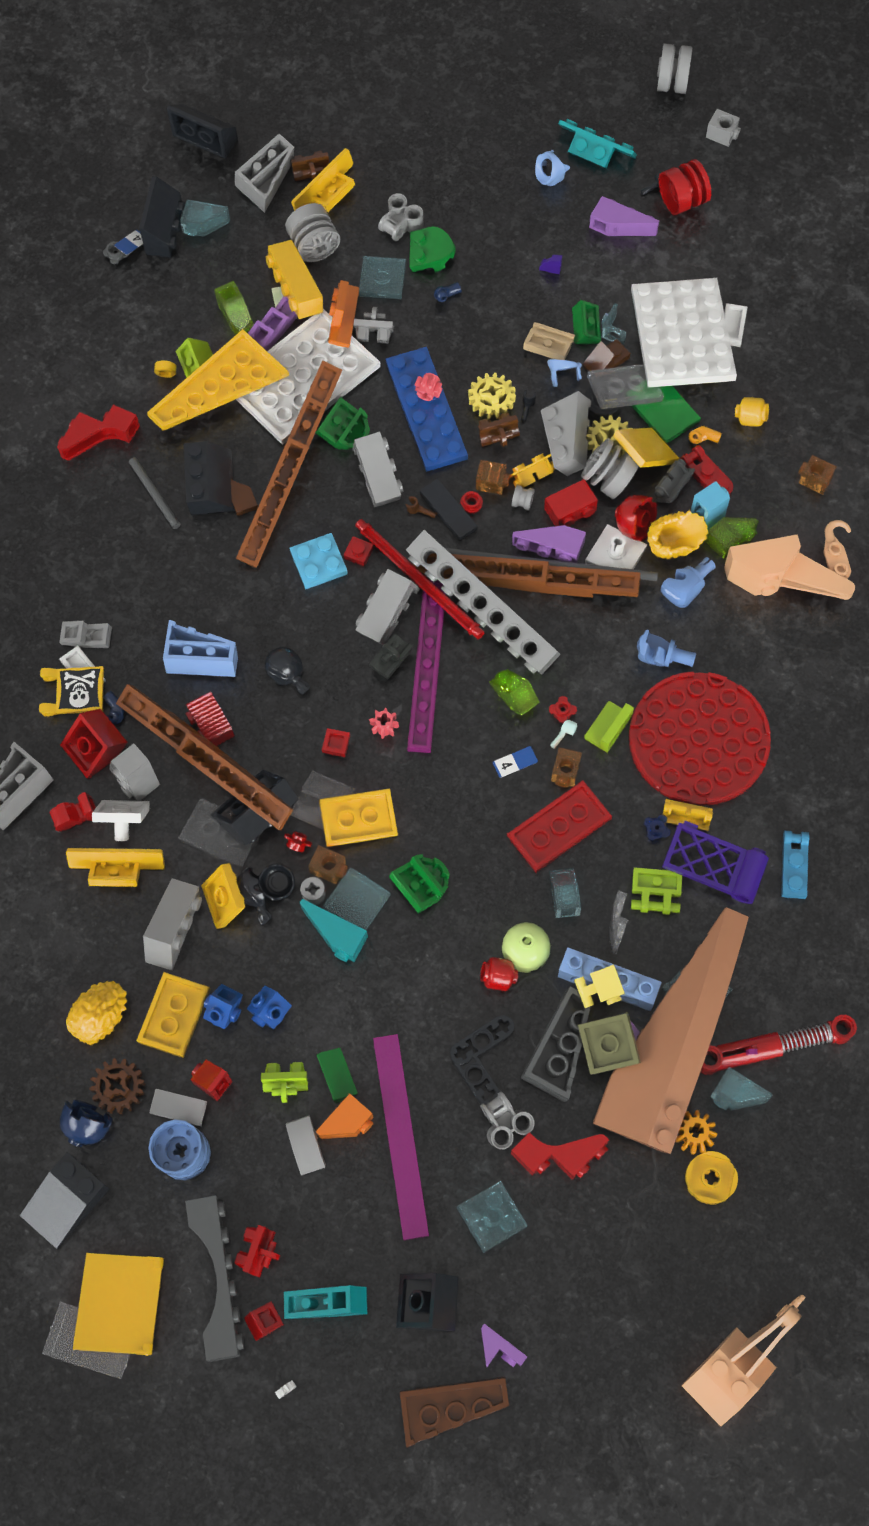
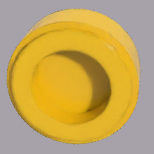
M157 361L154 372L160 377L170 378L176 375L177 366L170 361Z

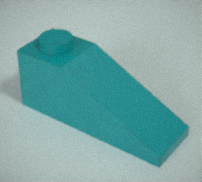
M301 899V909L331 950L335 952L334 956L344 962H347L348 959L355 962L368 938L367 931Z
M349 1285L284 1292V1319L367 1314V1287Z

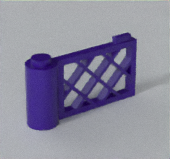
M684 821L683 824L678 823L662 868L729 894L739 902L752 904L769 860L765 855L766 852L759 848L746 850L697 830L698 825L688 821ZM683 831L690 834L693 843L682 846L679 840L680 832ZM708 841L713 843L716 852L705 856L700 844ZM696 846L701 858L690 862L685 850ZM729 850L739 854L737 861L730 865L727 864L723 855L724 852ZM681 852L686 864L678 867L669 863L672 855ZM718 855L724 867L713 871L707 859ZM703 861L708 873L700 876L695 873L692 865ZM726 870L730 879L728 886L718 883L715 874Z

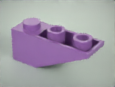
M602 196L591 213L589 228L607 236H656L659 220L638 212L634 208L617 203L613 199Z
M565 525L516 531L512 535V545L522 551L529 550L535 552L541 557H551L559 561L577 563L585 543L586 532Z

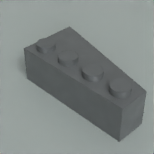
M570 986L565 991L521 1076V1079L563 1102L570 1098L571 1086L582 1046L578 1025L587 1023L590 1007L584 1008L577 989Z

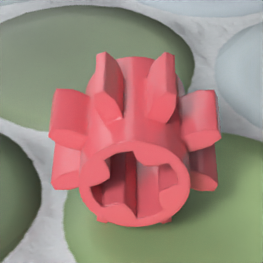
M426 373L423 378L418 376L415 382V391H417L419 398L425 401L433 400L434 396L439 398L442 391V383H440L438 376Z
M387 708L380 712L375 710V719L371 718L369 720L370 725L374 726L372 733L376 734L378 732L382 739L389 734L394 736L393 728H399V722L394 721L397 718L396 713L390 714Z

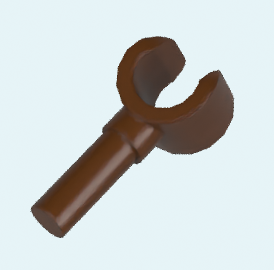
M414 496L409 497V501L414 505L405 504L410 514L420 512L432 518H435L437 513L419 505L418 499Z

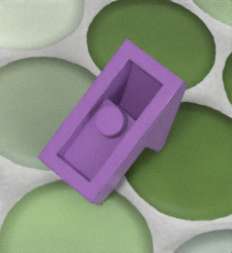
M484 1324L481 1328L486 1368L498 1351L503 1353L501 1358L509 1365L514 1367L515 1364H518L521 1367L527 1356Z

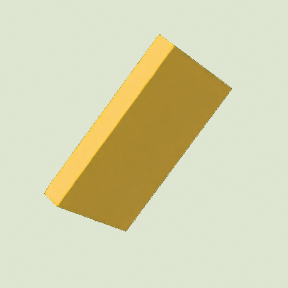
M653 428L617 430L613 435L615 440L640 468L673 465L674 461L680 459Z
M390 789L319 799L327 847L398 836Z
M163 972L136 1041L184 1058L203 1010L204 1002L210 992V987Z

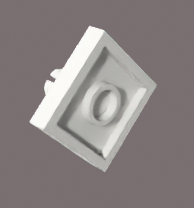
M607 524L585 559V563L634 569L645 552L647 544L624 536L618 529Z
M102 800L92 812V822H114L115 840L127 841L129 840V823L142 822L149 812V801Z

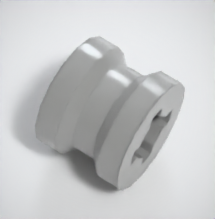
M516 485L512 507L521 506L529 511L535 489H524L521 485Z
M309 877L302 882L300 891L304 900L314 905L324 901L326 891L320 879Z

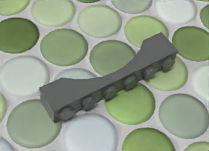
M216 1195L185 1201L189 1228L199 1236L207 1247L213 1260L217 1279L215 1307L210 1321L203 1332L206 1361L213 1362L241 1356L240 1350L244 1349L242 1333L237 1331L236 1323L240 1322L239 1307H234L233 1296L237 1295L235 1280H230L229 1269H233L231 1253L227 1254L225 1243H229L228 1228H223L222 1217H226L224 1201L220 1202Z

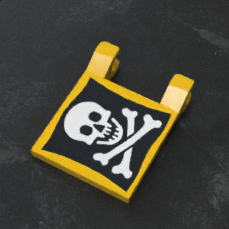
M103 666L66 669L42 668L40 670V676L44 681L51 682L57 680L56 704L41 703L39 705V712L43 716L83 713L96 709L103 711Z

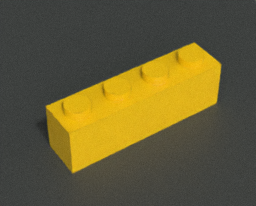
M288 240L269 245L266 263L269 269H273L275 281L280 283L282 294L288 298L291 311H295L299 319L323 313V296L293 241Z

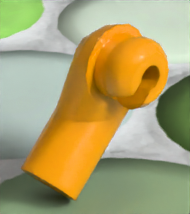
M701 426L689 433V440L693 444H698L705 440L718 443L722 433Z

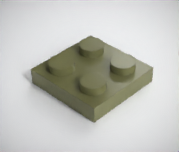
M628 1013L578 1025L590 1075L641 1063Z

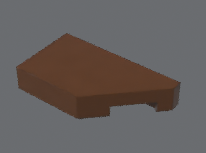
M231 480L232 503L237 516L257 510L258 505L251 488Z

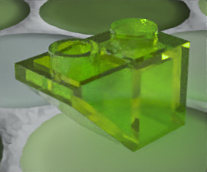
M232 281L214 289L217 304L234 335L236 336L242 329L245 332L251 330L254 323L235 282Z
M723 517L708 530L709 533L706 535L707 539L705 542L725 559L730 547L741 545L745 540L749 542L757 534L756 529L759 521L756 518Z
M508 669L497 673L495 678L489 682L507 706L521 716L540 703L530 682Z

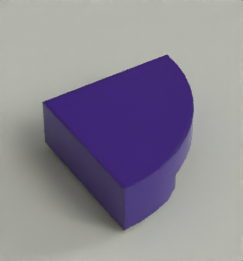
M552 255L551 258L543 259L539 270L560 274L562 255Z

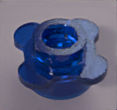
M660 814L656 818L647 817L644 820V825L647 827L648 832L647 837L650 840L661 837L666 838L670 835L671 831L667 828V817Z

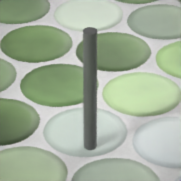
M131 458L129 464L172 528H179L180 522L137 458Z

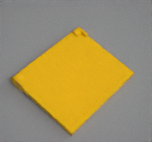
M86 1253L73 1350L152 1355L164 1258Z

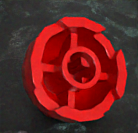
M645 495L629 496L616 508L615 518L617 527L624 536L639 542L644 541L648 537L647 531L650 524L657 517V504L652 502V497Z

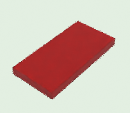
M582 780L507 833V837L535 873H537L611 820L612 815Z

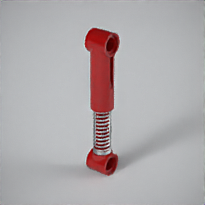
M839 1015L834 1020L827 1021L826 1024L815 1025V1027L811 1026L806 1029L802 1028V1030L798 1029V1031L794 1030L793 1032L790 1031L789 1034L785 1032V1034L781 1033L779 1035L777 1032L717 1046L709 1045L706 1055H711L715 1059V1064L709 1066L703 1063L700 1072L705 1075H711L716 1073V1071L781 1057L785 1050L788 1052L790 1049L794 1051V1048L798 1050V1047L802 1049L803 1046L807 1048V1045L811 1047V1044L813 1046L816 1043L819 1045L820 1042L824 1044V1041L826 1043L844 1044L856 1033V1022L848 1015ZM836 1025H844L847 1029V1034H840L836 1029ZM757 1049L758 1054L747 1055L746 1050Z

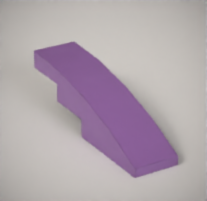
M283 296L276 308L271 307L262 321L257 320L248 332L266 351L281 338L297 318L295 311L292 312L290 309L288 298Z

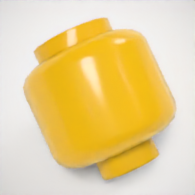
M744 397L741 403L736 405L735 417L739 418L740 424L743 426L759 427L764 421L768 420L769 404H766L763 398Z

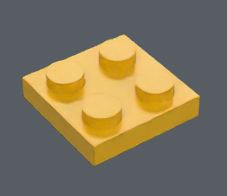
M230 863L221 864L201 885L216 929L225 928L245 908L244 897L240 893L236 882V875L232 871Z

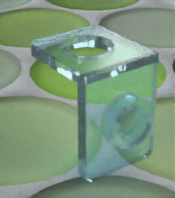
M615 303L609 313L606 312L602 319L601 337L612 342L618 339L624 346L626 331L612 326L618 304ZM610 332L617 333L620 338L612 336Z

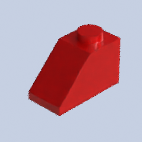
M205 1060L203 1064L199 1063L196 1065L191 1073L193 1077L190 1079L195 1086L217 1102L233 1082L224 1069L208 1060Z

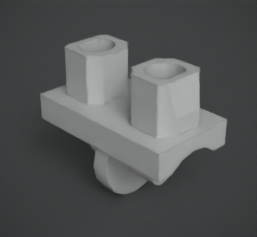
M373 307L372 313L364 312V319L371 320L354 319L353 326L356 331L357 341L369 342V332H377L378 343H389L391 333H394L393 321H378L386 319V314L378 313V307Z

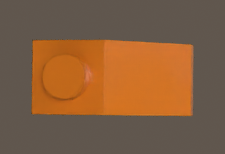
M349 1094L316 1130V1134L321 1139L357 1137L360 1132L365 1134L373 1125L371 1120L374 1117L364 1105Z

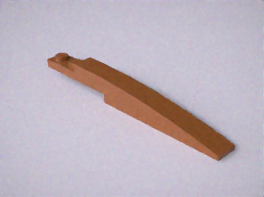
M322 360L237 554V560L257 568L342 369Z
M430 554L427 558V563H434L437 559V554ZM451 554L486 586L593 598V594L638 597L640 572L549 566V561ZM413 564L423 575H425L424 573L427 571L425 567H423L422 565L417 567L415 564ZM448 568L444 571V579L452 577L453 569Z
M126 685L116 702L119 707L174 747L180 756L278 830H282L293 812V809L174 713L162 708L133 685Z

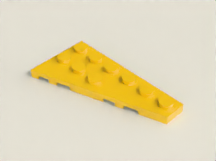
M242 329L149 410L147 415L164 431L288 377L289 371Z

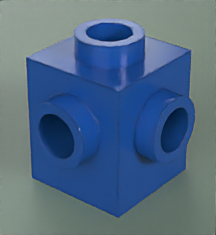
M221 984L206 998L203 1006L206 1008L203 1018L213 1025L225 1029L231 1022L235 1023L241 1013L239 1005L243 994Z
M264 986L252 998L247 1010L253 1015L251 1019L262 1028L267 1025L275 1029L283 1021L285 1014L292 1005L277 991Z

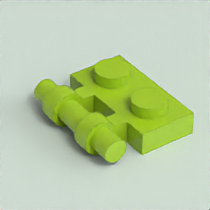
M634 868L632 894H641V900H631V909L640 910L641 913L658 911L665 915H670V912L680 913V904L671 903V897H681L682 875L670 870ZM649 895L663 896V902L649 901Z

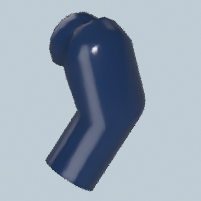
M458 282L449 286H439L434 291V297L439 302H444L447 298L461 293V287Z
M109 691L104 695L103 700L111 707L109 715H107L108 719L116 725L123 720L125 710L116 704L118 701L117 696L112 691Z

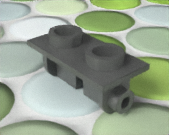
M682 459L674 461L667 471L671 479L668 476H664L655 487L656 491L654 493L658 497L656 502L672 503L678 497L684 485L689 482L690 477L695 472V468H686V462Z

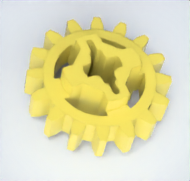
M485 373L484 379L478 376L477 383L472 382L471 389L468 391L469 405H472L473 412L479 410V416L482 417L484 414H487L488 419L492 415H495L498 419L499 413L504 414L507 413V409L512 410L513 403L516 401L515 387H512V381L508 380L505 382V375L497 378V373H494L493 377H489L488 373Z
M609 415L608 420H605L602 416L600 417V423L594 420L592 427H588L586 435L588 450H592L593 453L607 438L614 442L613 447L617 444L621 446L615 440L614 433L617 430L633 428H628L627 421L621 423V417L613 420L612 415ZM622 446L618 455L619 458L626 453Z

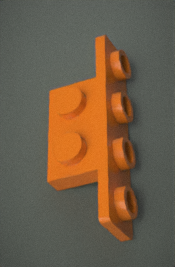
M340 280L338 288H334L331 301H335V303H331L329 315L332 316L328 343L349 348L359 287L349 285L347 281Z

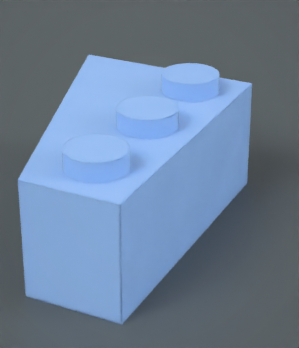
M169 620L163 654L166 673L236 676L238 655L235 642L210 633L206 635L197 632L195 628H185L177 625L175 621Z

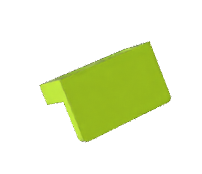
M187 338L176 350L186 378L213 356L208 342Z
M608 701L585 734V740L608 753L632 718L634 707L626 703L621 708Z

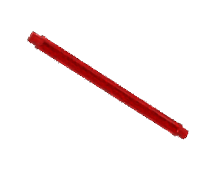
M363 519L356 523L355 526L363 536L370 540L466 629L469 635H473L476 639H480L484 635V631L477 622H474L372 528L370 523H366Z

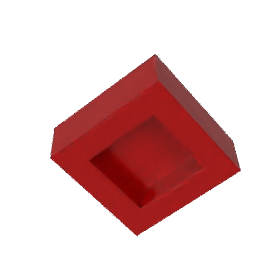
M353 536L344 553V559L365 567L374 546L372 543Z
M327 728L322 753L345 757L350 740V732Z

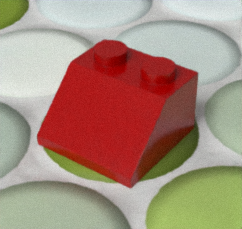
M96 709L79 714L60 746L88 779L110 764L122 752L128 742L101 709Z

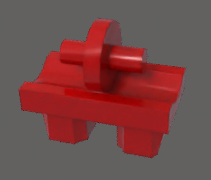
M258 1225L257 1228L247 1227L243 1238L245 1242L251 1243L248 1253L239 1251L234 1263L243 1268L242 1271L260 1278L263 1267L268 1268L271 1259L279 1261L280 1258L279 1254L274 1253L277 1244L273 1242L275 1232L261 1225Z

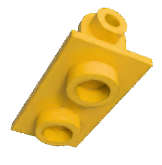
M542 453L531 459L532 464L525 466L522 463L513 468L512 471L514 473L508 476V478L514 476L513 484L515 488L516 485H521L524 488L536 482L532 475L533 473L536 474L538 480L552 474L555 468L553 461L549 462L548 460L551 454L544 456Z
M666 799L661 822L678 825V823L683 824L684 821H688L698 825V830L709 831L713 809Z

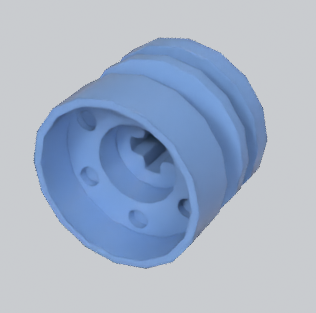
M183 1120L167 1121L156 1128L150 1138L148 1147L150 1159L156 1168L177 1180H189L197 1177L205 1170L211 1155L210 1144L205 1135L196 1127ZM182 1147H184L185 1149H187V1150L184 1151V1154H185L184 1157H181V1156L179 1155V1154H181V1148H182Z

